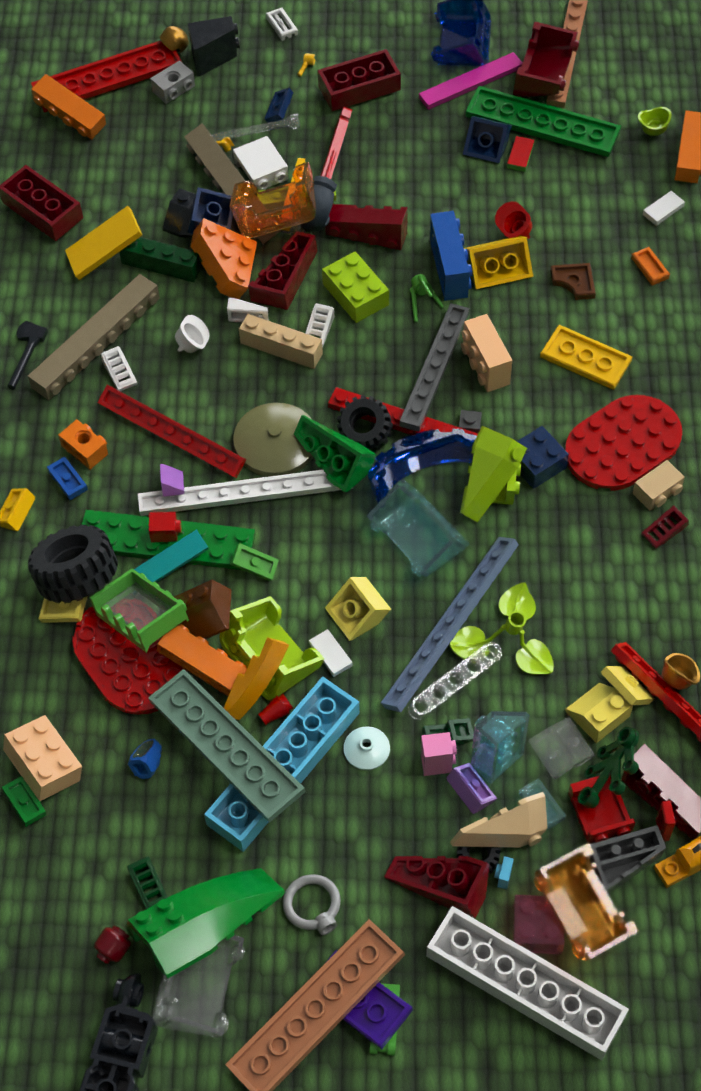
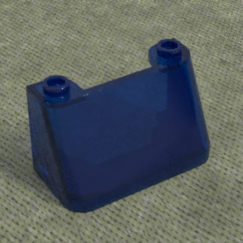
M446 0L437 3L435 17L437 22H440L442 25L441 47L439 45L434 46L431 52L433 61L440 65L480 67L489 62L491 15L484 1Z

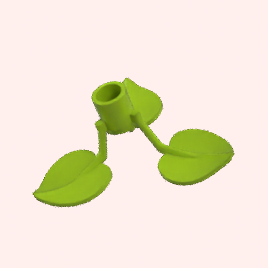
M525 582L511 587L501 596L498 608L500 613L508 618L505 624L491 637L485 640V634L481 629L475 626H466L460 629L450 642V648L460 658L472 662L481 661L489 654L487 644L506 630L511 635L519 634L520 646L522 648L515 655L516 664L520 670L530 675H548L553 672V659L546 645L536 639L529 640L526 645L524 643L525 631L523 627L536 611L535 601Z

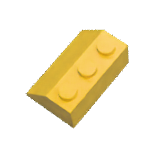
M518 236L464 248L468 252L467 264H471L472 267L471 279L475 289L533 277L527 237Z

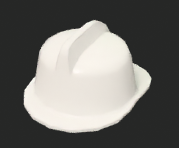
M187 315L175 333L179 352L185 350L188 353H193L198 349H203L208 342L209 330L198 317Z

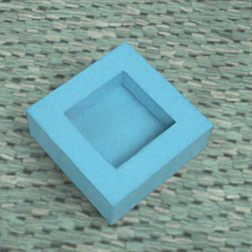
M504 856L503 863L497 864L494 878L499 879L497 887L507 889L513 866V858Z

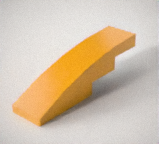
M267 637L260 656L253 655L245 674L238 673L224 705V709L234 719L240 720L261 696L280 666L289 644Z

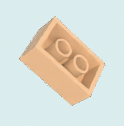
M485 314L464 321L461 348L464 355H468L472 370H476L480 385H484L487 392L510 385L512 358L488 315Z
M46 715L4 734V752L39 801L80 781L82 765Z

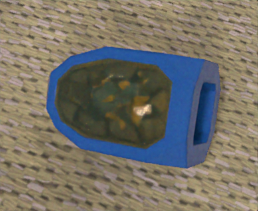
M156 739L144 741L129 758L128 765L135 776L141 779L151 778L160 764L162 746Z

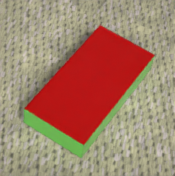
M516 136L507 163L508 169L526 172L534 147V139Z

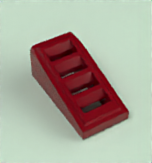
M673 505L647 527L641 535L657 549L689 525V520ZM673 517L678 524L675 525L670 519ZM665 522L672 528L671 530L664 525ZM658 527L666 533L664 536L657 530ZM654 532L660 539L656 541L650 533Z

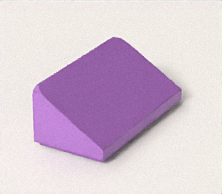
M160 464L163 496L185 494L183 471Z
M470 763L453 768L447 776V781L473 814L497 799Z

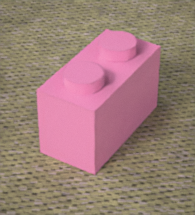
M450 732L422 735L421 759L424 776L450 773L452 771V764H456L455 754H457L455 740L451 741Z

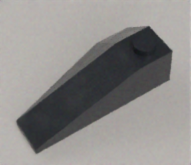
M178 189L169 203L163 231L178 237L186 238L187 235L193 236V234L187 233L195 196L194 193ZM234 217L232 218L230 230L246 236L248 230H250L249 226L245 227L241 221Z

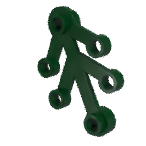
M624 727L621 729L616 741L599 748L597 757L603 761L586 768L584 776L587 779L599 776L592 788L585 787L580 791L578 802L584 807L595 808L599 804L600 797L598 794L610 775L611 783L609 790L616 795H621L624 792L626 784L621 781V758L623 755L625 762L622 769L629 775L637 772L639 764L634 761V747L639 741V732L635 728Z

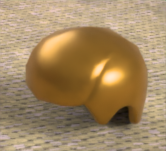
M175 26L167 27L159 36L161 42L171 51L180 49L179 52L181 53L189 45L186 33L181 28Z

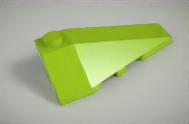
M482 426L472 446L471 453H474L472 466L468 468V473H470L468 486L464 489L460 513L478 523L518 469L527 448L510 437Z

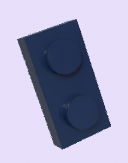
M290 88L275 92L264 118L268 124L280 122L285 117L293 95V91Z

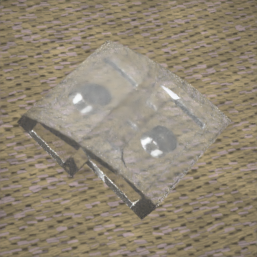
M570 717L550 726L528 740L555 780L573 767L577 769L595 756Z

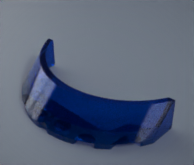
M439 429L407 436L391 444L392 448L385 453L381 452L376 457L375 464L368 472V479L378 507L383 505L387 493L396 483L418 470L443 463H472L474 453H471L472 446L477 435L465 433L463 429H453L451 432H440Z

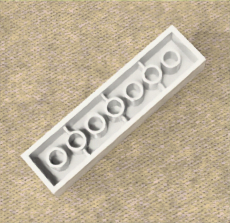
M453 906L427 946L426 956L600 1060H603L629 1010L627 1007Z

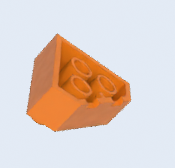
M203 218L193 232L191 248L194 253L197 252L201 257V264L208 275H212L215 279L219 292L231 298L240 299L248 289L257 241Z

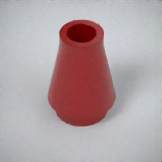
M281 694L279 697L276 695L258 715L264 724L267 725L290 714L289 711L293 707L284 694Z

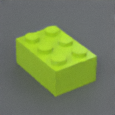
M356 251L322 269L323 285L355 323L389 305V289Z

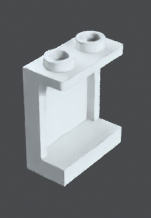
M268 136L233 149L234 163L237 167L243 168L252 182V189L255 193L288 180V166Z

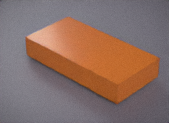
M650 247L632 254L631 259L652 286L669 279L670 273Z

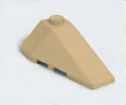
M541 792L518 801L517 804L519 806L508 811L505 807L489 820L487 817H484L461 828L451 840V845L515 848L528 844L530 846L536 845L542 840L541 836L547 830L544 793Z

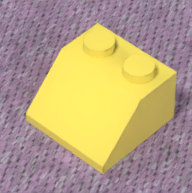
M350 577L325 607L349 641L377 626L391 610L366 577Z
M598 683L567 707L565 711L598 743L630 717L633 705H630L614 687Z

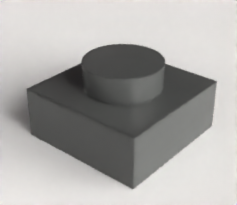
M461 410L459 427L479 433L482 412Z

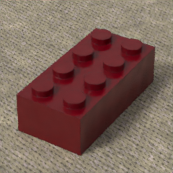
M387 49L317 70L318 87L331 111L401 90V73Z
M27 165L23 166L0 185L2 203L55 241L83 219L80 202Z

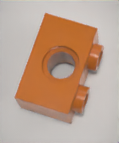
M77 419L58 434L61 446L89 470L108 455L106 440L101 435L97 436L86 423L82 424Z

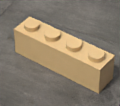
M247 314L239 328L241 344L315 369L323 354L322 339Z

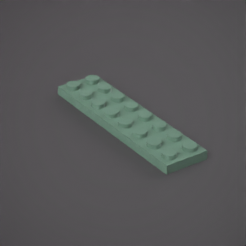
M183 669L148 697L150 703L269 823L306 792L305 788L186 670Z

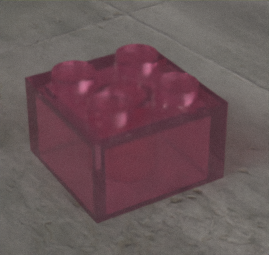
M515 894L513 902V942L532 953L562 954L564 948V897Z

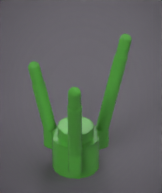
M418 274L412 278V287L409 290L412 296L414 322L416 323L418 322L416 294H428L429 297L434 298L440 308H443L444 305L432 289L431 284L428 283L425 275Z

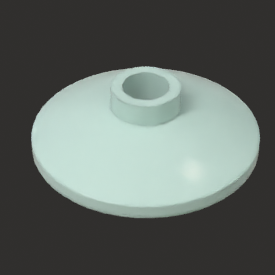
M374 727L357 728L347 736L344 742V755L347 761L355 768L361 770H373L385 763L390 753L388 738L382 731ZM368 742L371 744V746L364 747L363 743Z

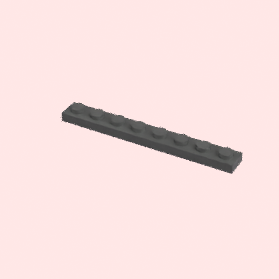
M450 303L402 414L400 427L420 432L463 330L464 321L468 318L470 308Z

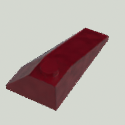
M395 856L384 877L444 907L451 909L453 906L476 919L486 898L489 864L469 856H459V858H446L445 856H437V858Z

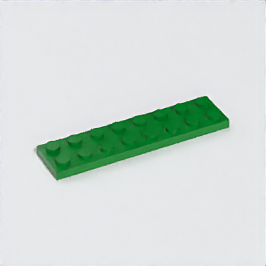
M478 86L465 116L468 118L476 116L512 125L511 130L606 157L610 156L621 131V125L482 86Z
M85 510L82 525H87L88 527L92 525L103 530L108 536L115 555L151 559L176 543L151 542L149 517ZM181 521L182 530L181 533H178L177 542L197 529L209 549L186 564L241 570L230 565L237 544L241 543L253 549L256 533L255 529Z

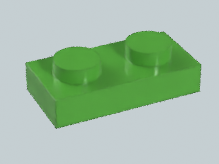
M239 543L235 548L230 565L271 581L279 559Z

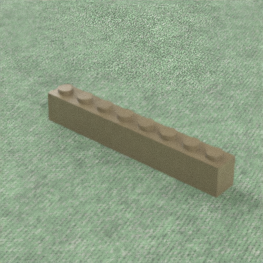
M203 123L184 136L188 141L186 147L192 155L194 153L197 154L195 159L201 167L203 165L206 166L203 169L209 178H215L212 182L218 190L223 189L222 194L236 197L234 212L236 215L239 213L242 215L239 219L245 227L250 226L251 229L248 231L255 240L259 238L262 244H264L281 231L279 225Z
M141 274L135 277L28 375L31 388L47 400L57 395L68 382H71L110 343L115 342L124 330L129 329L137 318L142 317L151 305L157 303L160 298L158 286Z

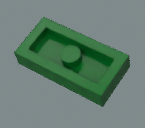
M22 776L2 786L3 793L25 827L46 816L44 807Z

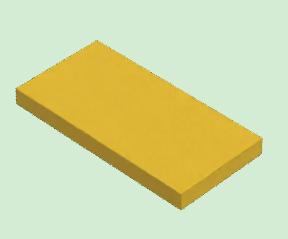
M129 206L123 208L65 250L76 278L82 279L142 236V232Z
M558 325L540 353V358L612 390L616 388L633 358L628 354L561 325Z

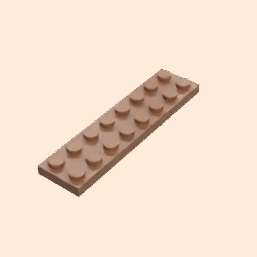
M369 919L225 1065L249 1091H273L405 956V953Z

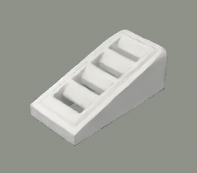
M235 298L228 299V321L243 322L247 314L269 321L267 307Z
M316 303L305 333L320 336L322 348L335 317L334 308Z
M119 346L101 353L102 362L117 390L123 391L137 385V381ZM129 377V379H126V380H124V381H121V382L118 381V380H121V379H123V378Z

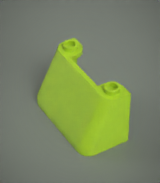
M271 596L231 610L229 630L220 633L219 636L221 646L233 661H240L247 668L253 655L260 656L267 637L289 644L280 666L262 693V696L267 700L273 699L276 695L279 697L321 667L325 659L313 647L306 649L303 653L279 625L282 610Z

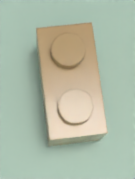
M666 460L635 482L633 495L651 511L656 506L661 507L670 496L678 495L683 489L685 477Z

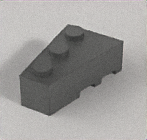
M658 825L588 846L586 856L602 899L662 857L666 846Z

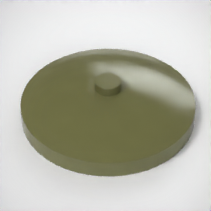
M267 403L257 406L247 412L235 428L233 436L235 452L247 459L244 466L256 474L267 477L293 474L304 468L313 458L311 453L304 449L294 435L301 415H305L310 419L311 417L302 409L286 403Z

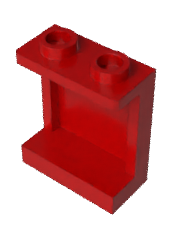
M611 775L598 794L600 801L595 808H586L578 802V795L583 788H592L599 776L570 784L568 794L588 844L631 833L634 829L635 821L633 818L630 819L621 795H616L609 790Z

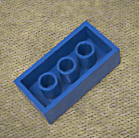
M454 211L430 214L429 240L444 301L468 298V289L472 288L470 279L472 267L471 264H467L468 252L467 249H463L464 236L463 233H459L460 220L455 217Z

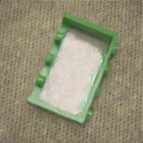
M130 569L102 590L89 597L95 613L100 619L146 653L149 646L184 620L189 621L186 614L187 607L181 599L177 600L168 590L164 591L155 581L151 582L143 573H138L134 569Z

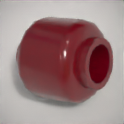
M113 925L112 928L105 927L94 943V948L98 951L96 956L107 964L110 961L120 962L131 946V942L128 939L130 935L116 925Z

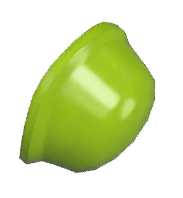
M657 107L641 111L638 114V121L641 123L645 134L658 136L667 130L672 114L666 107Z

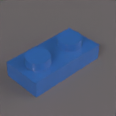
M66 457L47 466L49 474L69 500L88 490L86 483Z

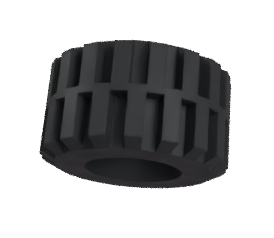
M361 395V399H357V397L352 398L353 402L351 403L347 401L345 403L346 408L341 407L339 411L341 416H337L339 423L337 428L340 434L363 445L372 452H374V448L381 449V444H387V437L392 435L390 429H393L392 419L385 405L380 400L376 401L372 396H369V399H367L365 395ZM367 415L376 418V424L371 431L367 433H357L354 431V425L359 418Z

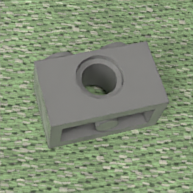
M180 60L150 78L152 92L165 104L195 86L193 72Z

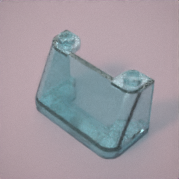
M404 479L367 515L372 521L369 525L377 533L380 531L385 533L411 560L413 565L411 570L419 577L422 575L425 577L429 576L470 545L427 498Z

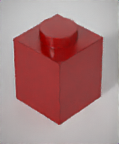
M149 512V535L151 542H177L178 533H181L182 527L181 520H177L176 512Z

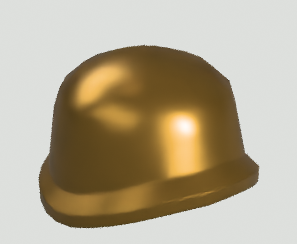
M672 653L664 660L662 677L670 687L683 690L691 685L698 684L700 672L692 658L684 654Z

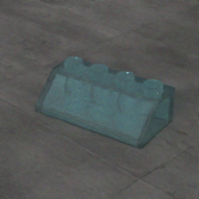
M491 711L486 717L482 715L475 722L471 765L490 784L524 754L530 716L527 712Z

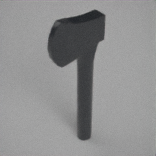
M29 321L23 322L18 327V340L28 341L7 385L9 389L15 390L35 347L40 342H44L48 334L47 328Z

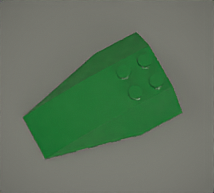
M261 868L236 872L199 883L160 900L157 904L144 911H140L128 919L125 930L135 942L142 940L152 951L157 967L168 979L216 951L219 942L223 939L228 941L235 935V929L241 924L245 926L253 920L252 915L257 911L262 913L282 897L285 891Z

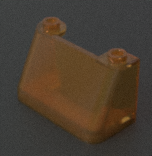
M309 162L299 164L294 168L292 174L294 182L261 192H258L256 185L250 181H243L234 185L230 209L243 236L254 238L306 223L315 218L316 201L313 174Z
M589 842L538 869L535 872L534 878L537 889L545 895L572 943L571 948L574 955L584 961L594 958L639 932L633 920L626 922L622 919L625 914L623 911L618 913L595 873L594 868L597 865L595 862L592 864L590 862V856L594 854V851Z

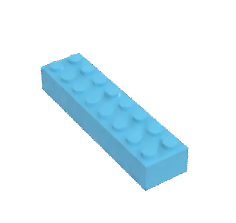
M322 676L263 747L301 784L359 715V701ZM231 784L204 814L207 826L242 852L246 850L268 823Z

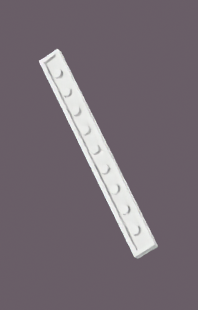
M324 470L185 487V494L167 497L163 496L162 491L139 493L138 502L140 516L149 515V512H177L338 491L341 489L328 481Z

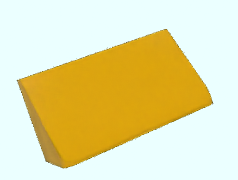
M27 488L11 489L0 510V527L19 531L35 501V496Z

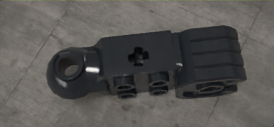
M140 973L117 980L113 991V1001L117 1002V1005L105 1009L90 1055L93 1065L85 1071L79 1091H140L136 1078L144 1077L158 1032L154 1019L148 1013L134 1009L139 1007L144 993V984L141 983Z

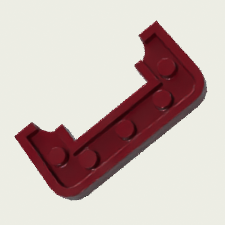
M534 22L532 37L529 40L522 66L518 67L513 95L521 98L557 95L560 91H564L566 85L564 78L573 51L577 52L579 41L576 40L578 32Z

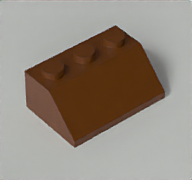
M209 580L174 596L177 600L181 599L187 607L186 614L189 621L184 620L180 624L187 627L190 631L189 633L195 637L200 636L204 639L229 630L232 589L214 580Z

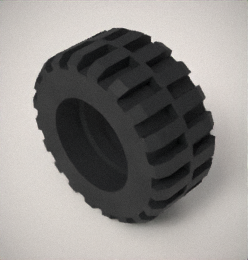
M74 525L65 530H58L55 534H50L47 536V539L41 540L38 546L34 547L28 559V570L40 595L55 603H61V601L71 603L73 600L80 601L86 596L94 595V592L102 590L106 583H110L112 577L115 576L118 566V560L108 536L103 530L92 525L89 527L87 525H80L78 527Z

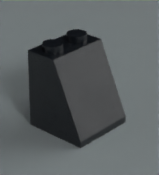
M231 16L188 23L191 52L197 77L237 57V49L240 48L238 37H235V35H238L237 23L233 24Z

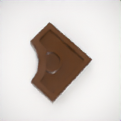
M590 263L552 265L550 267L553 286H561L568 289L573 294L575 300L595 299L596 293Z

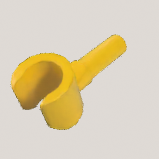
M307 53L304 55L302 67L297 73L299 77L302 76L308 65L314 66L315 54Z
M229 137L216 141L219 146L223 147L225 152L230 151L231 147L234 146Z

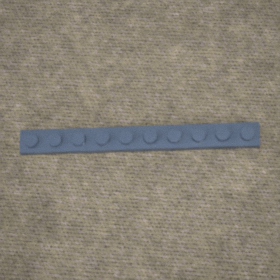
M498 537L382 700L381 704L385 709L402 712L411 697L519 544L515 539Z

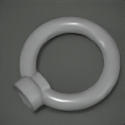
M316 874L305 875L294 880L286 889L283 897V910L287 919L293 925L305 930L318 929L321 935H326L337 927V922L334 918L340 908V893L335 884L328 878ZM309 884H317L324 887L331 897L329 910L318 915L315 920H306L299 917L292 906L295 893L301 887Z

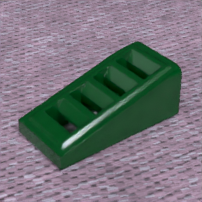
M149 856L127 866L128 872L146 909L157 904L160 900L168 898ZM150 876L153 877V879L148 880L142 884L139 883L140 881ZM155 885L157 886V888L144 893V890ZM158 894H161L162 897L152 902H148L147 899Z

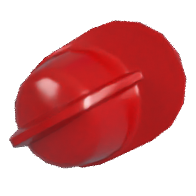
M513 201L500 206L495 215V223L502 233L508 238L524 236L529 239V234L532 230L529 213L519 203Z

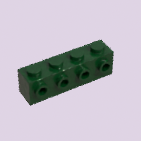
M141 237L119 252L122 264L194 283L202 268L201 259L197 252L194 253L193 250Z

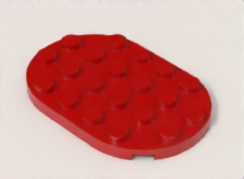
M629 395L618 398L573 428L565 446V451L569 454L567 466L579 481L592 488H611V491L630 487L663 462L669 461L676 454L682 439L681 422L674 410L659 399L645 395Z
M123 599L111 608L115 614L120 613L127 623H134L138 631L158 617L149 606L135 599L134 601ZM93 606L84 612L81 622H77L73 637V648L80 665L106 701L116 709L130 714L157 712L158 710L150 703L148 697L184 668L156 651L157 644L161 638L152 643L146 653L96 615Z

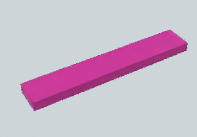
M512 52L419 93V99L429 110L475 90L478 86H484L516 72L523 62Z

